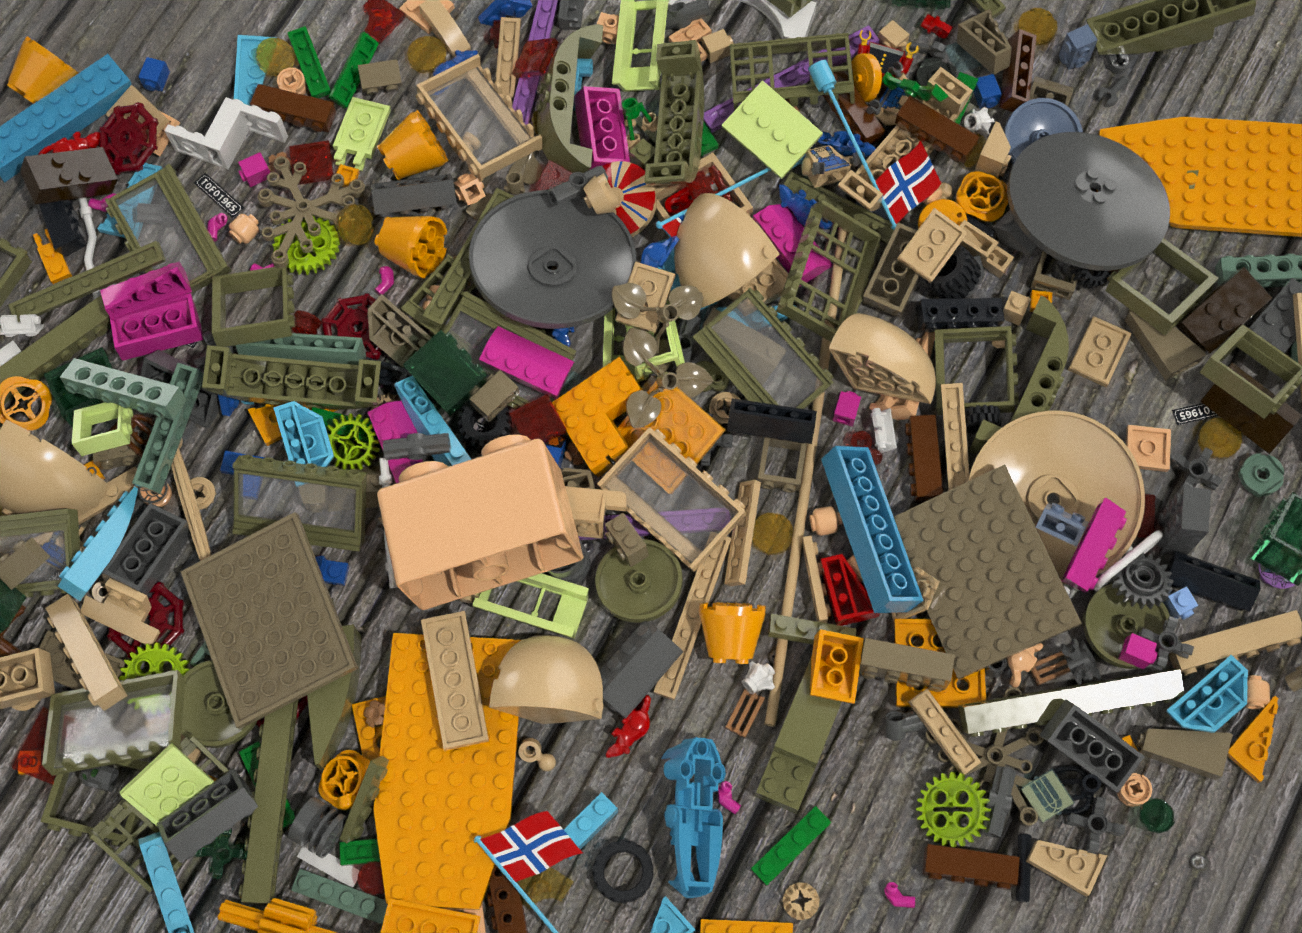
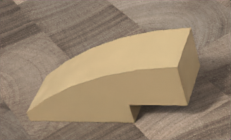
M426 0L419 5L420 14L429 23L433 33L453 57H456V50L463 52L471 49L465 36L440 0Z
M964 220L960 227L968 233L959 245L965 247L973 257L980 256L983 267L1000 279L1011 265L1014 256L998 247V241Z

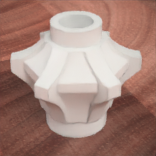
M983 107L980 111L972 109L970 114L964 119V126L976 135L983 134L988 136L991 123L995 121L987 113L988 108Z
M751 661L748 673L742 680V684L750 694L766 689L773 690L775 688L773 684L775 671L768 663L761 665Z

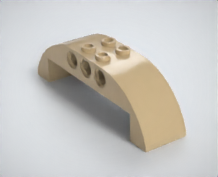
M940 67L930 78L927 86L937 84L948 97L941 102L937 101L934 97H931L929 101H918L955 122L968 102L973 90ZM896 125L869 156L866 163L875 181L889 166L910 153L918 145L920 140L908 130L904 131ZM921 141L929 156L934 148L930 143ZM863 164L856 172L850 170L838 184L840 189L869 211H875L882 207L883 193L873 187Z

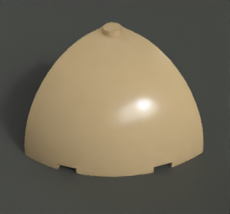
M703 193L689 206L683 223L679 226L677 237L680 240L675 245L674 262L675 271L679 276L681 286H694L702 292L704 298L701 308L723 299L749 282L779 255V252L760 226L740 207L721 196Z
M861 313L849 316L841 324L832 339L829 350L853 389L931 404L936 386L934 367L925 350L912 336L885 320Z
M8 420L2 425L0 429V507L3 509L1 512L4 515L75 509L78 510L79 517L92 509L104 497L110 486L98 475L86 470V466L46 440L42 439L40 441L30 431Z
M532 636L516 643L504 656L499 665L501 670L499 677L494 680L492 685L489 708L541 724L602 719L603 686L600 671L592 655L579 643L559 636Z

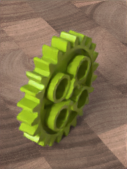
M313 216L315 222L319 223L321 227V233L318 236H311L308 233V225L305 219H303L301 226L307 239L312 241V252L316 256H312L310 252L304 253L301 250L300 241L297 235H295L294 243L291 244L287 252L289 263L286 267H289L290 273L297 269L298 275L302 271L309 275L310 270L317 274V268L320 267L322 270H325V263L332 265L330 259H336L335 253L339 252L338 246L340 241L338 232L335 230L334 225H330L329 220L323 221V218L316 220L315 216ZM286 233L274 238L275 243L272 244L274 251L280 248Z
M155 643L154 648L146 644V650L138 647V655L131 652L132 660H124L128 667L120 668L125 673V676L119 677V680L165 673L163 665L168 661L172 664V670H178L184 676L190 670L185 668L189 660H181L184 655L183 653L175 655L176 647L168 651L169 644H164L162 649L160 643ZM145 661L150 665V669L146 674L141 671V665ZM172 692L168 696L162 693L131 699L128 701V704L131 705L136 702L135 710L143 707L144 714H147L150 709L152 715H157L158 709L162 714H165L166 707L168 709L171 708Z
M950 772L949 778L945 773H941V780L933 777L934 784L926 783L929 790L920 791L924 795V799H917L918 802L922 803V807L916 808L917 811L922 812V815L917 820L925 822L922 824L921 829H929L926 835L929 837L935 835L934 842L938 843L942 839L943 846H947L949 841L951 847H956L957 841L960 846H965V839L973 843L972 835L981 837L978 831L979 828L986 830V826L982 823L983 821H990V818L984 816L986 812L991 811V809L986 808L984 805L990 800L982 798L986 791H978L980 783L972 784L973 778L968 777L965 780V775L962 773L956 777L954 772ZM944 792L946 794V801L940 804L938 796ZM967 792L969 799L967 803L962 804L960 796L962 793ZM955 806L959 808H973L972 812L954 811L952 813L934 811L935 807L953 808ZM944 815L947 821L945 826L940 827L938 819ZM967 815L969 824L963 828L960 820L962 816Z

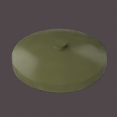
M642 539L647 546L649 556L634 566L630 567L626 560H621L615 546L602 558L597 568L595 585L598 597L605 609L621 620L635 623L655 620L666 614L680 597L683 586L680 564L667 547L652 540Z
M1112 583L1097 591L1087 603L1083 615L1084 633L1091 648L1103 660L1120 668L1137 669L1139 667L1118 659L1124 640L1131 633L1138 635V632H1141L1143 628L1160 635L1163 632L1164 621L1168 620L1170 615L1163 602L1159 607L1154 604L1152 609H1149L1146 604L1143 609H1140L1139 603L1131 607V600L1123 602L1124 595L1117 596L1116 593L1119 588H1112ZM1161 640L1165 647L1169 646L1165 640Z
M212 660L196 665L183 676L187 684H185L181 733L185 737L191 732L206 748H221L240 741L253 729L257 721L241 729L236 728Z

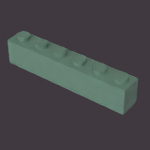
M292 333L290 337L236 345L238 354L350 365H359V359L365 360L366 358L362 338Z

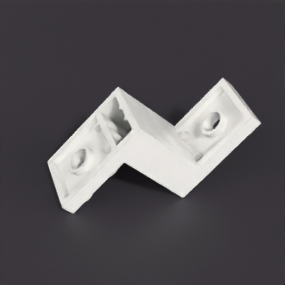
M227 97L223 101L205 137L198 132L191 133L181 126L175 127L168 124L165 129V133L175 151L229 170L249 130L283 143L288 138L282 119L277 113L266 112L258 106H249L238 99L232 100Z

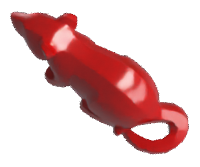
M79 131L75 132L72 137L73 139L67 140L64 137L56 143L43 148L38 155L47 154L51 150H53V153L96 148L100 143V132H94L84 138H80L81 133Z
M646 695L628 717L622 720L624 724L622 729L617 727L612 732V736L617 737V740L607 749L606 758L629 754V747L647 734L650 728L648 710L651 697L649 695Z

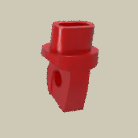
M930 14L925 17L920 26L927 30V34L934 32L938 37L944 39L953 28L941 21L939 16L933 17Z

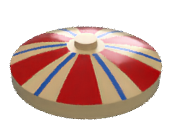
M624 161L605 164L602 167L606 171L608 183L620 204V207L613 211L625 224L631 236L634 237L647 227L655 214L658 200L655 185L648 186L645 184V170L636 164Z

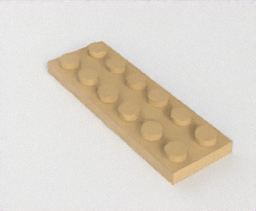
M465 611L422 619L421 623L444 751L489 742Z

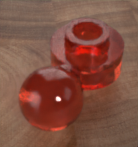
M865 431L854 433L850 440V446L869 447L875 466L879 465L882 462L883 455L879 450L871 448L872 438L870 434ZM857 441H863L864 446H859L857 444Z

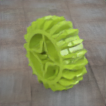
M350 413L348 420H346L344 415L340 416L341 423L334 419L335 428L331 425L327 426L332 431L331 434L328 433L334 458L337 459L334 466L337 467L342 462V469L346 470L348 464H350V469H355V464H357L361 470L363 469V461L367 466L371 464L367 459L368 457L372 459L377 458L376 455L372 454V451H380V448L374 447V443L379 444L380 442L378 439L374 440V436L377 435L376 432L372 433L371 431L374 428L372 424L367 426L368 418L360 422L362 415L358 414L356 420H354L353 414ZM353 424V428L347 436L337 435L342 427ZM359 427L367 433L369 444L359 439ZM353 436L356 438L357 443L362 444V446L354 445L350 449L347 441L342 439H351ZM335 441L344 445V458L337 452ZM355 449L367 450L361 458L350 460Z

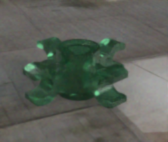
M232 828L221 833L211 844L203 846L194 855L196 857L212 856L213 860L209 868L212 878L221 879L223 865L230 862L232 857L247 859L248 851H245V844H229ZM225 848L223 851L217 852V850Z

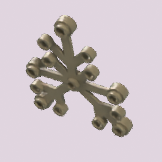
M283 156L277 157L273 163L275 172L269 173L267 176L268 184L289 189L295 201L274 195L267 188L261 189L258 193L259 204L263 207L277 204L290 208L283 212L277 210L271 212L270 219L273 224L278 225L284 220L294 217L292 222L274 229L265 227L262 230L263 239L266 241H272L275 237L286 233L280 248L271 255L273 265L277 268H284L288 265L289 258L287 252L295 235H297L301 250L304 253H309L313 250V243L310 239H307L301 226L303 219H305L311 236H318L321 233V227L319 223L315 222L313 216L334 222V226L338 230L348 229L351 223L347 213H332L317 207L331 202L344 206V208L349 210L353 209L356 205L354 197L360 198L366 192L365 184L361 180L355 179L350 182L348 187L340 189L344 185V178L341 174H334L331 178L332 185L328 194L310 201L303 198L298 188L302 176L307 172L306 165L303 162H297L294 165L295 172L292 176L289 160Z
M1011 687L1005 691L1003 697H1008L1010 694L1019 695L1022 692L1018 688ZM951 719V722L957 725V730L967 742L962 730L960 729V722L956 719ZM1013 726L1006 727V731L997 733L994 744L988 748L967 742L973 752L982 758L979 759L981 763L966 773L965 776L987 766L984 778L978 788L979 790H984L982 783H987L990 787L989 789H991L997 766L1006 767L1005 765L1018 769L1024 775L1030 773L1032 770V763L1030 761L1019 760L1007 755L1028 745H1040L1044 740L1039 736L1042 730L1038 727H1032L1026 732L1025 737L1004 747L1003 744L1007 730L1013 728ZM927 729L925 732L927 742L933 745L938 744L936 740L930 737V732ZM1030 734H1035L1037 741H1032ZM941 749L937 754L938 760L941 763L949 762V758L946 760L941 758L940 754L944 752ZM996 753L998 760H993L991 754ZM1023 763L1029 766L1028 771H1024L1021 768ZM955 766L950 767L946 773L948 778L950 772H956L958 773V775L960 774L958 770L955 768ZM1016 775L1011 792L1012 799L1020 812L1018 816L1020 823L1030 827L1037 822L1038 813L1035 809L1027 807L1017 786L1025 788L1029 785L1035 795L1040 794V791L1033 790L1032 785L1034 781ZM1034 780L1035 783L1039 785L1040 791L1042 792L1044 788L1042 782L1039 780ZM1024 814H1029L1031 821H1025Z

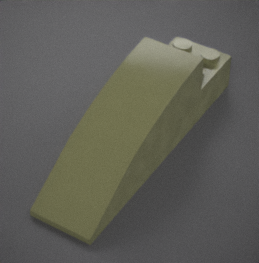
M1145 0L1086 19V22L1098 39L1095 46L1099 55L1148 53L1213 39L1215 27L1254 15L1256 1Z
M354 624L342 626L358 669L307 695L314 762L322 772L325 766L334 758L348 727L353 710L352 704L355 703L361 662V635Z
M811 659L755 794V797L794 814H797L842 703L841 701L810 696Z

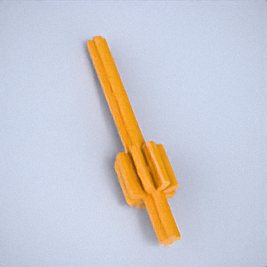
M273 898L266 905L264 911L226 899L219 908L218 920L251 929L258 933H337L315 926L317 924L316 910L277 898Z

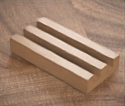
M1062 651L1036 661L1031 669V675L1035 678L1037 686L1071 672L1068 667L1040 678V675L1066 665V659L1039 671L1036 670L1038 666L1065 656Z
M744 689L725 729L746 738L765 698L758 696L756 693L750 694ZM746 696H748L750 699L734 728L732 724ZM754 700H756L758 703L742 732L740 728Z

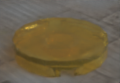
M1032 8L1021 15L1017 30L1021 29L1037 35L1036 45H1043L1054 38L1057 31V21L1049 11L1042 8Z
M419 37L408 48L409 64L419 73H433L438 65L446 62L445 46L441 40L435 37Z
M268 38L258 45L255 58L262 71L271 76H278L282 70L293 68L295 52L286 41L280 38Z
M352 204L344 207L338 216L337 222L341 238L351 245L365 244L373 234V217L363 205Z
M1213 418L1207 421L1199 430V446L1202 451L1205 447L1212 450L1211 458L1228 459L1240 449L1242 443L1241 432L1222 418Z
M766 513L759 516L755 520L752 538L754 546L760 552L767 555H778L785 552L791 546L794 531L792 524L781 514Z

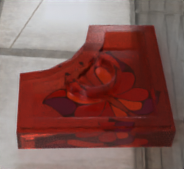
M368 0L363 5L364 11L369 16L365 32L379 44L405 19V14L386 0Z

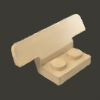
M565 486L579 537L603 539L605 533V510H627V496L624 492Z
M109 578L105 583L108 597L104 604L85 596L81 607L83 615L143 644L152 645L155 643L160 631L144 623L152 608L147 595Z

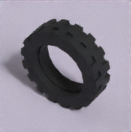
M626 840L613 841L606 847L604 846L595 858L593 878L596 887L604 897L613 902L627 903L636 901L646 893L653 880L654 872L651 857L636 842ZM626 852L634 855L639 860L642 866V876L640 882L634 888L620 891L612 888L607 883L604 876V868L611 856Z

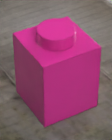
M261 152L238 162L241 170L238 172L243 182L248 181L250 187L267 180L270 170Z
M841 391L833 421L853 427L861 396H857L856 393L851 391Z
M1131 633L1124 640L1118 659L1145 669L1149 664L1155 662L1157 643Z

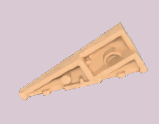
M925 332L922 338L916 339L929 358L932 353L935 332ZM881 395L876 403L870 404L869 408L871 410L880 408L881 411L891 408L892 418L899 421L909 419L910 416H916L919 402Z

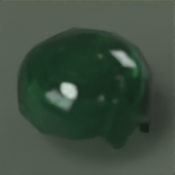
M1159 798L1150 799L1140 807L1139 820L1147 831L1156 834L1164 833L1175 823L1174 810L1165 800Z

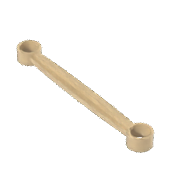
M181 438L171 467L199 560L202 561L212 554L196 496L180 452L183 443Z

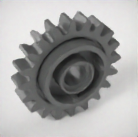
M1143 552L1110 579L1114 581L1112 588H1119L1116 595H1124L1123 602L1131 600V607L1136 603H1139L1140 609H1143L1145 604L1149 609H1152L1154 604L1159 607L1162 601L1165 602L1172 591L1171 585L1173 580L1169 579L1172 573L1165 572L1167 565H1159L1160 558L1155 561L1152 560V554H1149L1146 558Z

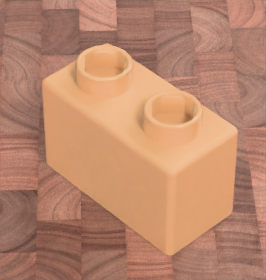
M519 434L498 437L483 447L481 457L452 466L437 461L417 463L401 472L399 483L379 489L377 498L396 586L420 610L430 609L567 566L583 559L561 469L541 439L531 440L527 436Z

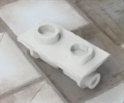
M36 314L20 315L21 322H18L17 315H2L0 317V335H5L6 337H13L17 334L35 336L44 327V324H41V317Z
M880 408L872 409L870 415L873 419L876 439L875 447L878 449V454L896 449L891 408L883 411Z

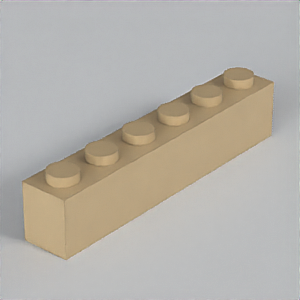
M66 594L46 607L49 614L47 620L53 628L57 629L55 632L57 639L65 644L63 651L69 659L72 658L71 666L77 674L81 675L82 678L79 679L81 685L85 690H89L90 694L87 696L94 706L99 705L105 711L127 697L128 695L87 619L82 614L78 603L69 594Z
M1297 610L1181 642L1194 646L1193 653L1189 655L1188 659L1182 658L1173 652L1168 655L1173 668L1180 669L1181 674L1184 673V676H1189L1197 673L1199 668L1204 667L1205 670L1216 668L1218 666L1217 663L1223 662L1230 655L1239 661L1238 657L1246 655L1247 659L1258 656L1260 654L1259 651L1267 650L1268 653L1279 650L1280 646L1287 644L1288 647L1300 644L1302 639V621Z

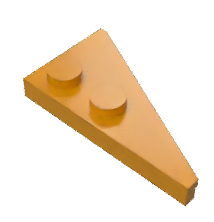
M1276 696L1270 699V702L1261 709L1232 743L1227 755L1257 783H1260L1264 778L1262 774L1265 761L1268 758V747L1271 744L1274 729L1272 727L1273 720L1278 710L1277 701L1279 698Z

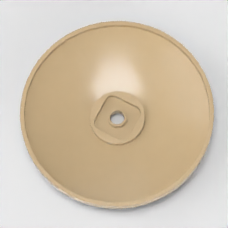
M1036 412L1006 424L982 447L972 466L968 481L1005 464L1035 527L1044 508L1049 504L1047 501L1049 494H1056L1059 497L1058 504L1065 508L1064 511L1084 516L1088 524L1098 503L1104 498L1111 500L1126 511L1124 517L1127 518V521L1122 530H1117L1114 536L1117 538V542L1112 550L1108 549L1105 555L1108 560L1103 570L1098 569L1096 576L1114 565L1130 548L1140 529L1144 515L1145 491L1143 479L1138 464L1129 448L1105 425L1092 418L1073 412ZM1037 529L1060 579H1062L1077 547Z

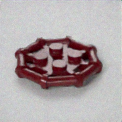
M136 102L133 105L121 107L117 105L104 125L99 127L100 147H103L117 175L122 172L141 171L152 153L158 149L157 126L159 122L157 118H154L145 109L143 103ZM131 113L130 117L124 118L125 114ZM139 115H141L146 121L141 123L138 120ZM145 146L146 149L143 151V153H142V154L140 155V157L138 158L137 155H138L139 152L142 150V148ZM112 152L116 156L115 160L111 157ZM124 159H130L131 163L123 164Z
M370 293L343 299L341 297L338 298V302L326 317L321 319L320 323L323 326L324 335L332 336L331 327H337L338 336L362 338L364 349L366 347L370 349L369 352H366V358L380 359L379 356L383 350L378 346L374 348L373 342L369 339L367 306H371L376 299L371 297ZM362 304L360 307H358V309H348L347 307L351 305ZM343 309L344 312L339 317V319L334 320L335 317L339 314V312ZM362 324V330L355 332L354 326Z
M158 582L155 583L149 592H154L152 598H148L152 607L148 616H151L149 619L151 623L149 625L160 631L155 643H159L158 640L167 631H172L160 643L162 649L164 644H169L170 647L181 634H184L183 606L185 603L167 589L164 583ZM161 595L171 603L170 606L164 607L159 602ZM173 611L174 626L169 625L168 622L169 613ZM109 627V634L107 635L109 641H113L128 655V658L132 659L130 656L131 652L139 654L137 648L140 647L141 642L134 639V643L131 646L122 638L125 634Z

